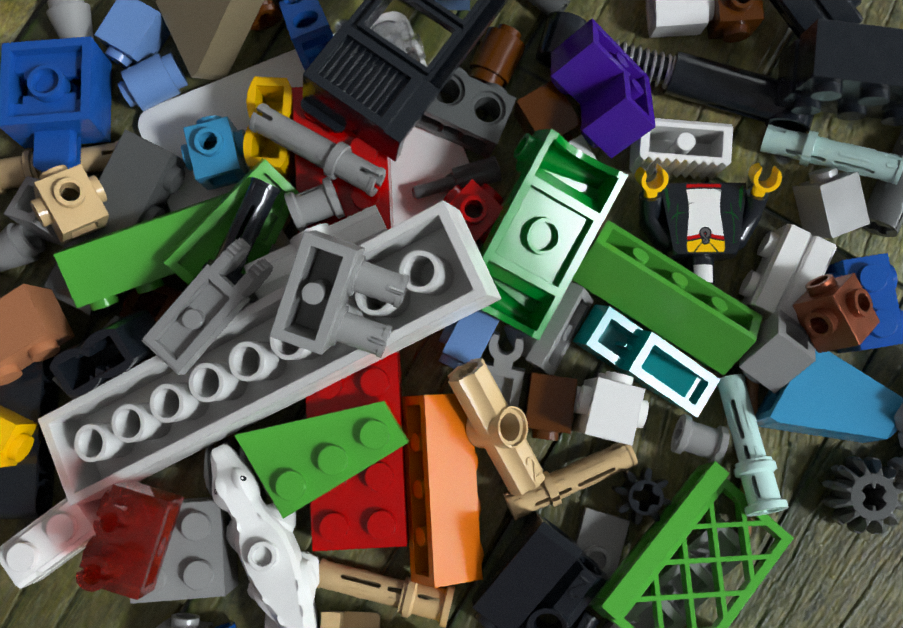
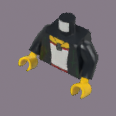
M760 163L753 164L749 169L748 176L753 183V187L747 189L746 183H668V174L659 164H656V177L652 181L646 182V170L639 167L635 171V179L644 189L639 194V225L656 250L661 251L662 254L674 261H687L688 270L711 284H715L714 261L727 260L737 255V252L745 247L759 224L769 196L766 192L776 190L782 182V174L776 166H773L771 175L767 180L758 181L762 172Z

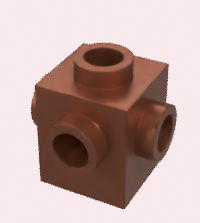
M855 273L834 278L833 274H825L813 279L805 285L807 291L792 305L800 325L806 330L818 353L861 345L880 322L873 309L869 293L862 288Z

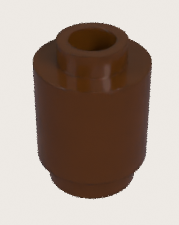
M499 24L498 27H488L470 62L471 72L469 76L483 83L491 82L501 87L507 86L526 48L525 44L520 40L522 37L521 33L506 24Z

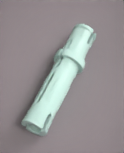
M768 125L760 152L799 160V165L807 167L809 163L826 167L836 166L837 170L859 172L861 176L880 179L897 185L901 177L903 155L885 153L858 145L829 140L828 138L819 137V132L811 130L809 134Z

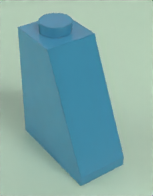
M815 349L816 361L776 393L769 390L755 415L758 427L867 443L886 440L896 433L897 428L894 415L902 405L903 397L829 351L818 353Z

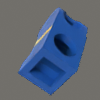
M282 0L279 2L287 29L302 66L306 71L332 39L333 33L318 0Z

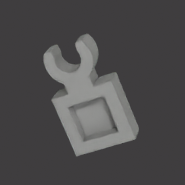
M495 331L489 341V351L494 358V362H484L508 406L518 407L525 368L515 367L513 362L523 352L524 338L517 336L515 348L512 351H503L498 344L500 332Z

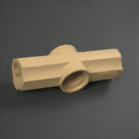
M483 358L472 359L456 367L448 375V383L468 417L466 433L469 441L477 448L486 449L511 495H523L532 489L538 488L545 479V476L526 439L528 421L524 412L516 406H508Z

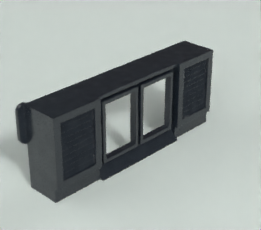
M364 0L303 73L302 111L334 133H341L348 129L396 162L401 155L406 137L508 0H478L463 20L435 0H404L452 33L428 67L370 29L393 0Z

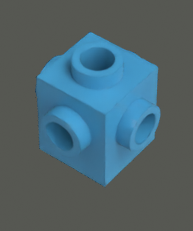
M217 115L202 117L196 121V125L183 128L187 143L181 145L183 160L187 169L194 172L195 180L206 190L209 191L236 184L248 173L243 153L245 131L243 129L238 130L227 116L223 118Z

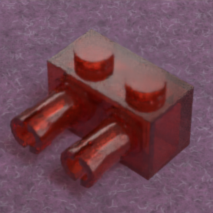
M132 480L113 484L112 488L104 493L99 503L96 515L100 518L94 520L93 523L96 536H93L88 541L82 554L79 567L83 568V570L76 573V582L80 588L90 592L104 589L135 600L152 592L155 589L184 497Z

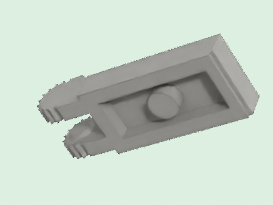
M239 238L231 243L212 265L207 264L142 338V342L177 375H185L249 302L250 298L248 296L257 291L273 271L274 267L264 258L253 264L236 285L226 277V275L234 271L241 264L250 251L251 246L243 238Z

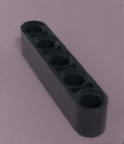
M58 354L47 360L32 363L21 370L23 374L20 378L0 386L1 406L38 423L32 435L34 443L29 454L21 462H18L17 466L0 468V519L36 520L52 507L55 465L38 419L58 408L59 386L52 380L55 376L49 368L51 362Z

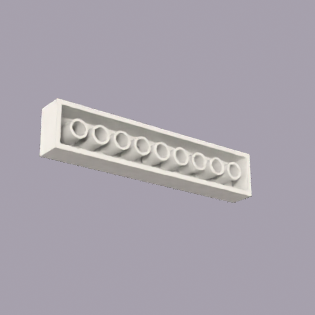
M443 200L359 245L365 247L363 255L366 256V262L410 276L407 288L404 291L388 286L391 289L404 293L399 308L354 292L352 296L349 295L346 306H349L348 312L384 325L393 326L381 358L338 341L335 346L332 345L320 355L269 337L286 287L285 285L244 307L185 375H177L156 355L39 418L38 422L69 505L73 506L107 498L502 299L461 211Z

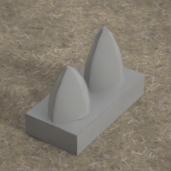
M570 282L540 340L527 335L511 325L504 326L507 338L513 348H515L517 336H522L524 338V348L521 356L537 370L546 375H554L590 309L593 299L584 287Z

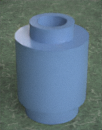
M171 52L164 56L158 53L121 71L123 81L118 83V87L129 106L133 107L138 104L142 111H146L181 94L180 89L189 85Z

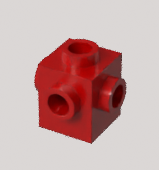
M473 179L464 188L459 184L456 185L443 199L461 211L477 247L481 243L484 244L503 208L501 204L504 202L502 197L491 186L484 183L480 187ZM471 204L481 215L477 218H471L467 216L465 209Z

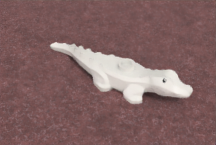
M223 444L212 449L210 460L213 476V500L222 510L228 512L232 518V521L227 526L226 539L230 546L238 553L250 580L247 589L249 596L277 623L279 628H317L313 602L315 591L319 584V559L311 553L301 552L293 534L296 526V511L283 519L274 503L268 505L264 503L260 496V487L253 471L242 462L231 446Z

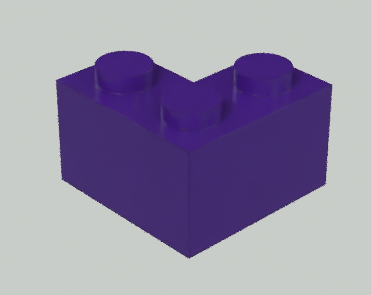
M593 18L551 52L550 78L554 86L562 94L567 95L569 93L580 104L582 124L580 130L590 146L594 148L600 147L612 159L656 127L649 76Z

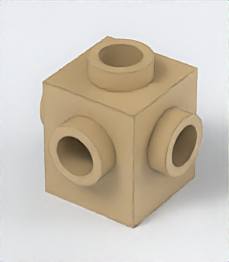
M81 164L69 169L66 165L55 166L43 172L39 176L40 180L34 182L36 199L30 201L31 207L43 227L52 226L62 245L107 226L109 213L103 202L107 201L106 193L95 175L88 177Z

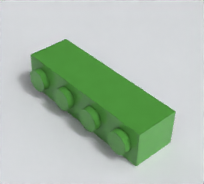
M228 193L78 243L54 253L53 255L76 308L89 304L92 311L99 310L119 301L117 294L135 288L138 294H142L165 285L162 278L175 274V272L163 263V259Z
M607 220L589 247L572 279L584 287L588 293L597 295L619 309L626 317L640 322L657 333L663 340L675 344L694 356L701 364L713 368L722 375H725L757 340L762 315Z

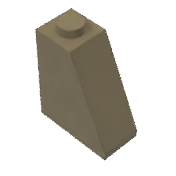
M156 0L155 2L191 78L217 81L228 76L264 0Z

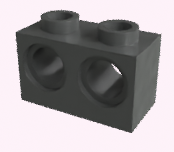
M458 67L441 90V92L449 94L454 102L446 104L435 98L415 126L488 158L498 144L517 98L507 94V91L500 85L491 82L483 83L468 76L465 70ZM483 110L488 112L492 116L493 122L481 121L476 116L475 111Z

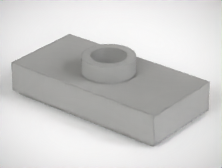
M584 507L575 542L583 550L581 554H586L594 560L602 571L607 574L608 580L618 567L630 521Z

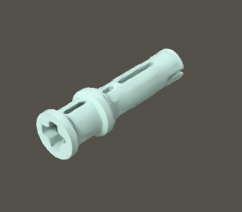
M734 374L720 378L717 387L739 461L735 464L734 474L736 478H740L748 503V506L744 508L745 514L752 517L788 509L789 506L787 500L781 499L774 475V471L777 469L776 461L771 456H766L757 419L745 383V376L743 374Z

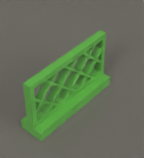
M716 461L699 465L671 499L672 504L667 505L660 513V521L652 523L588 605L602 618H607L617 628H634L625 619L626 615L637 602L652 601L654 628H664L661 601L684 599L687 628H729L794 538L767 514L752 516L751 518L754 521H747L744 510L748 506L746 496L727 479L730 473ZM722 492L734 502L737 522L716 523L714 502ZM705 515L706 523L698 524V522ZM761 526L775 538L765 554L752 555L748 527ZM738 527L741 555L720 557L717 528ZM707 529L710 557L689 558L686 538L692 530ZM678 550L679 559H671ZM753 560H760L757 563V565L753 567ZM742 561L745 581L738 590L725 591L721 562ZM711 563L714 591L693 593L689 564ZM680 564L683 593L660 595L658 574L665 565ZM650 586L651 595L642 596ZM726 596H733L729 603L726 604ZM715 597L717 619L710 627H697L694 599Z

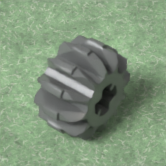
M856 456L846 458V467L838 464L831 467L836 477L835 481L825 480L822 484L826 489L832 490V495L826 497L822 502L827 507L835 508L831 518L836 523L842 525L847 523L848 530L857 534L863 533L865 529L869 533L880 534L883 531V523L890 526L899 524L893 513L895 509L903 510V502L897 500V495L903 492V483L893 482L898 472L891 466L882 467L881 461L878 458L866 457L862 461L860 457Z

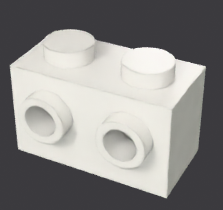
M611 371L598 373L596 378L584 380L582 387H576L573 413L577 414L572 431L632 446L636 428H643L648 415L649 402L643 400L645 389L632 386L634 377Z

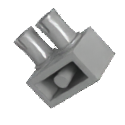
M317 230L305 231L269 337L320 355L332 345L335 346L338 341L381 358L393 326L384 325L348 312L349 306H346L349 295L352 296L354 292L399 308L404 293L391 289L388 286L404 291L407 288L410 276L366 262V256L363 255L365 247Z

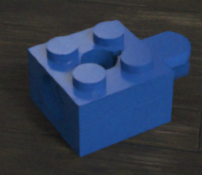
M91 36L2 43L0 128L24 149L33 148L32 164L34 168L41 173L59 165H66L68 169L81 164V144L111 142L112 63Z

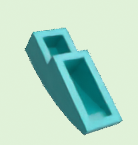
M595 304L573 339L574 343L621 374L634 377V382L694 417L699 416L720 381L715 375L651 331L643 330L610 306Z

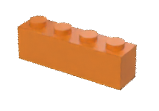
M455 394L402 397L403 432L409 440L404 445L411 581L432 588L483 580L482 562L484 551L480 543L479 527L481 503L477 493L476 476L478 456L475 446L469 441L466 433L468 417Z

